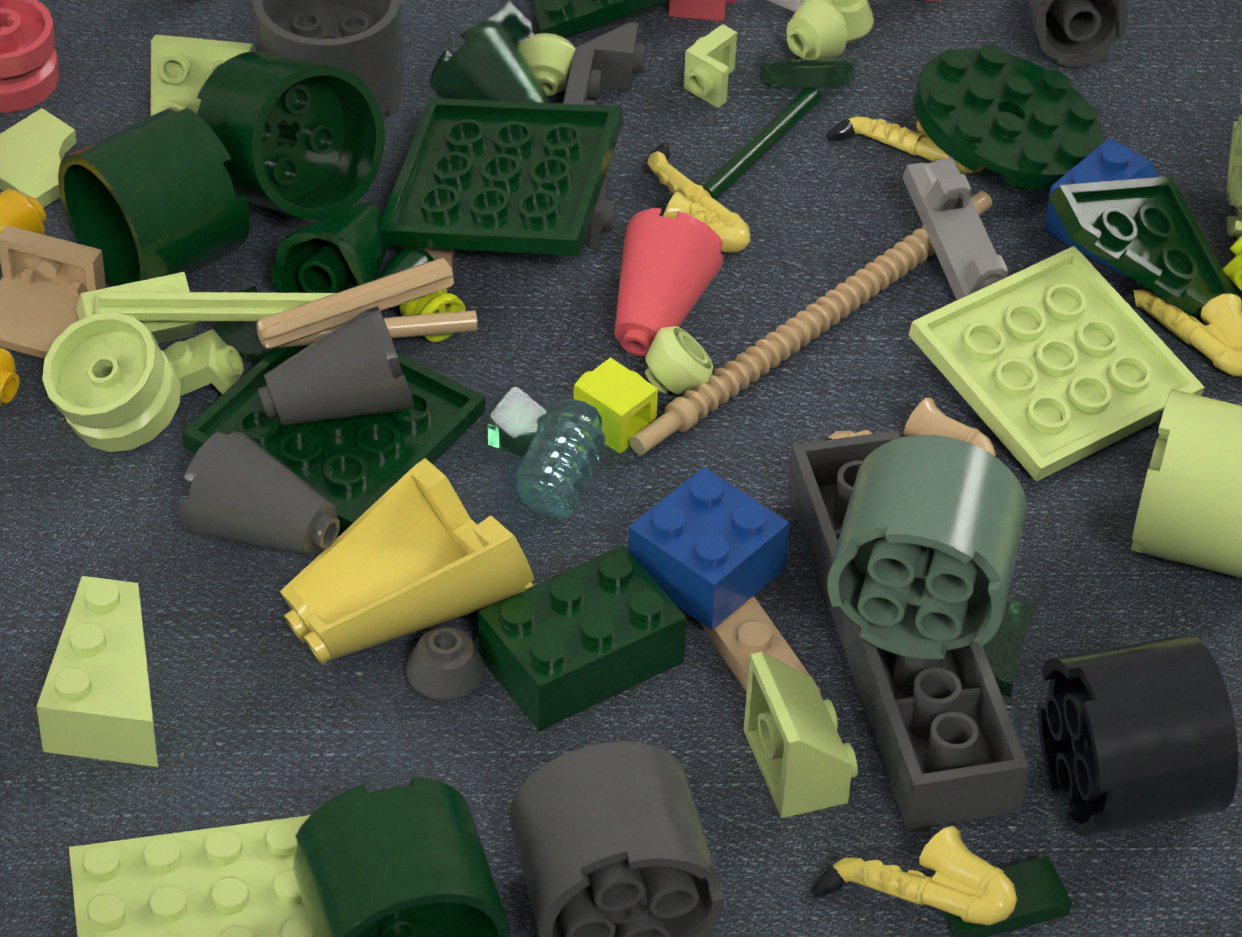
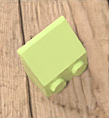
M763 652L750 654L743 730L780 817L785 818L847 804L851 778L856 777L858 773L857 760L851 744L842 743L837 732V716L832 702L829 699H822L812 677Z

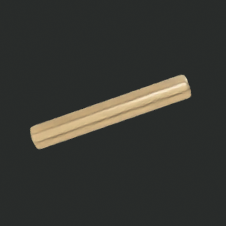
M438 258L261 318L256 323L259 340L266 349H273L340 326L366 309L378 306L380 311H384L448 289L454 284L453 270L446 259Z

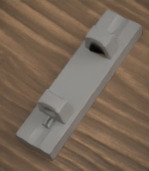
M947 158L930 163L907 165L902 178L956 300L1006 278L1008 273L1007 266L1002 255H997L970 197L971 187L965 174H960L954 159Z

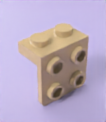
M6 225L0 234V261L3 275L0 280V347L45 359L54 340L71 324L79 321L76 306L80 294L106 288L102 250Z

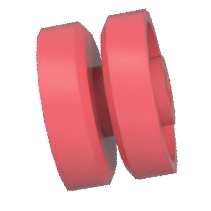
M0 0V112L2 113L28 109L44 101L57 87L60 74L58 57L54 48L56 42L54 23L49 9L38 0Z

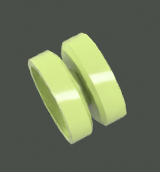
M118 312L91 314L71 324L54 340L44 359L42 381L49 399L59 412L65 416L66 421L74 432L93 448L107 452L133 450L153 440L170 424L180 404L181 383L173 364L166 354L160 350L158 342L150 330L134 316Z

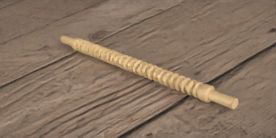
M979 191L971 197L979 216L992 207L991 197L984 191ZM924 225L922 228L916 229L912 235H907L903 242H897L893 248L887 249L884 255L876 257L874 262L866 264L864 269L856 271L855 276H849L845 283H839L835 290H829L826 296L819 297L814 304H809L806 310L799 311L795 318H789L785 325H779L775 332H769L765 339H759L756 345L748 347L745 353L738 354L735 361H728L724 368H718L714 375H710L707 384L701 383L693 390H687L683 397H677L667 404L664 410L665 414L630 438L629 441L632 449L637 454L643 455L674 432H686L697 424L698 419H704L707 417L708 412L717 410L719 404H725L728 402L729 397H735L738 395L739 390H745L749 387L750 382H756L760 375H766L770 368H776L780 361L787 360L790 354L797 353L801 346H807L811 339L818 338L820 332L828 331L830 325L839 323L840 318H846L850 311H856L860 304H866L870 297L877 296L879 291L885 290L889 284H893L899 277L905 276L908 270L915 269L918 263H923L927 257L933 256L936 252Z

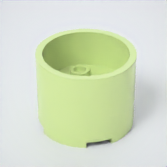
M1171 389L1158 429L1160 435L1156 440L1140 499L1131 550L1242 578V406Z

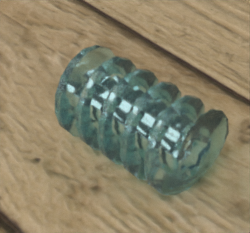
M559 399L551 403L546 410L543 420L536 430V435L530 443L529 450L523 458L522 465L515 475L514 485L517 495L536 512L552 518H564L572 515L577 509L579 499L585 491V485L591 478L592 470L599 460V454L605 447V435L601 429L602 418L595 407L575 399Z

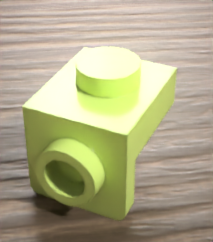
M722 24L705 37L699 38L693 46L685 51L683 88L718 108L727 101L728 74L735 70L736 31Z
M213 329L184 342H176L167 349L162 350L173 364L180 380V396L211 383L223 395L241 379L244 367L240 354L233 346H228Z

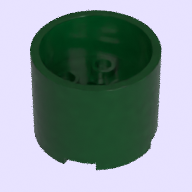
M250 51L234 56L221 64L205 81L197 96L201 100L197 115L210 126L226 148L231 159L223 163V165L230 174L235 194L241 193L245 195L247 202L299 218L324 219L354 205L370 188L379 171L385 147V127L382 112L370 88L359 77L345 69L275 52Z
M169 108L67 155L60 163L58 172L59 191L70 227L79 244L102 250L105 282L110 287L181 272L187 273L241 246L247 240L250 230V213L247 198L241 193L235 194L230 174L223 165L231 157L210 126L199 115L188 108L178 112Z
M412 777L408 784L409 786L392 787L370 793L367 792L365 784H362L337 795L320 806L307 818L296 834L298 847L294 857L293 870L312 937H511L510 926L469 804L459 791L448 784L424 777Z

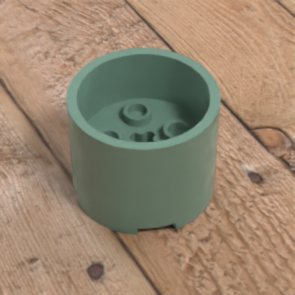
M914 435L892 440L876 448L866 457L858 470L827 580V590L832 606H840L845 614L861 627L859 633L861 638L881 649L898 655L919 659H944L946 650L958 649L973 643H977L981 647L985 645L996 634L1002 623L1026 520V496L1019 480L1002 461L976 445L955 438L937 435Z

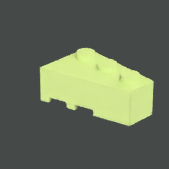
M87 576L81 577L36 706L43 752L158 767L138 583Z

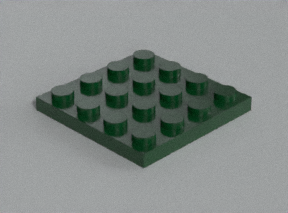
M429 98L378 227V231L381 233L386 246L580 256L624 122L621 106Z
M309 345L274 348L184 429L182 437L183 447L197 453L198 449L213 434L219 431L229 435L231 434L230 429L246 434L333 503L337 509V518L340 521L339 530L344 532L417 463L426 458L433 464L486 412V397L396 352L413 398L414 407L408 408L405 411L282 426L279 416L268 419L258 388L267 385L264 374Z

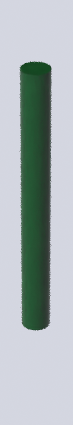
M808 86L703 185L704 190H707L711 197L717 200L821 101L822 95L820 91L814 86Z

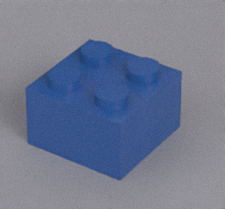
M703 467L629 526L628 550L678 608L710 630H713L786 569L790 523Z

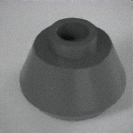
M439 627L426 632L420 638L407 661L406 673L409 683L418 693L436 701L447 702L461 699L475 691L483 681L485 664L480 652L465 632L452 627Z

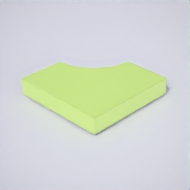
M41 108L0 134V189L2 191L12 189L21 192L26 197H34L43 208L60 198L58 183L59 166L65 153L77 143L75 129Z

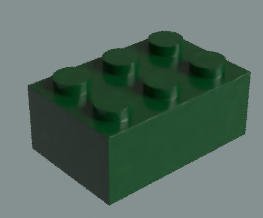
M622 545L534 585L524 592L510 596L478 611V651L486 667L535 728L541 731L683 663L687 617L630 551Z

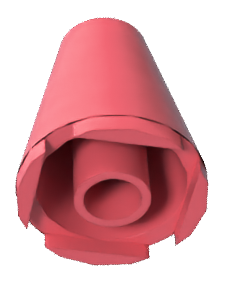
M651 208L637 212L629 220L626 227L614 334L622 347L635 356L644 357L647 355L658 330L662 327H679L722 267L725 254L722 255L720 251L723 245L720 236L706 223L686 213L678 211L676 219L659 216L662 210L660 208Z

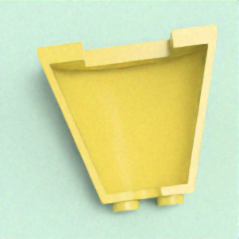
M424 458L335 539L329 548L320 553L290 581L280 593L291 608V611L283 615L286 622L302 643H307L312 653L323 665L330 659L333 660L480 611L510 596L525 592L526 589L533 586L531 582L534 580V576L515 536L491 515L477 525L468 515L448 478Z

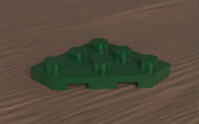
M1172 176L1059 185L1049 196L1063 226L1073 241L1189 315H1200L1203 306L1219 295H1237Z

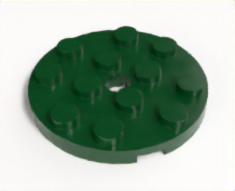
M984 45L980 49L947 50L931 59L925 65L917 81L916 91L913 96V108L918 122L928 137L947 155L974 172L977 171L980 165L1005 175L1004 184L1025 189L1051 190L1053 184L1103 144V131L1097 117V110L1070 86L1071 83L1067 76L1058 71L1047 70L1026 59L1004 53L998 47Z

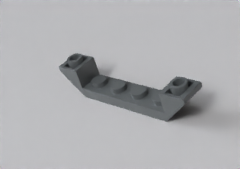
M629 22L575 47L576 50L573 56L563 104L596 105V100H591V98L599 99L601 88L632 91L635 72H644L647 45L638 43L639 23ZM608 179L604 180L584 241L588 248L600 250L604 230L613 231L616 201L607 200Z

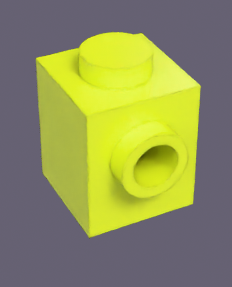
M612 358L606 360L593 371L585 372L574 384L573 423L620 454L631 446L629 440L633 435L657 419L658 388L644 380L637 372L627 369Z

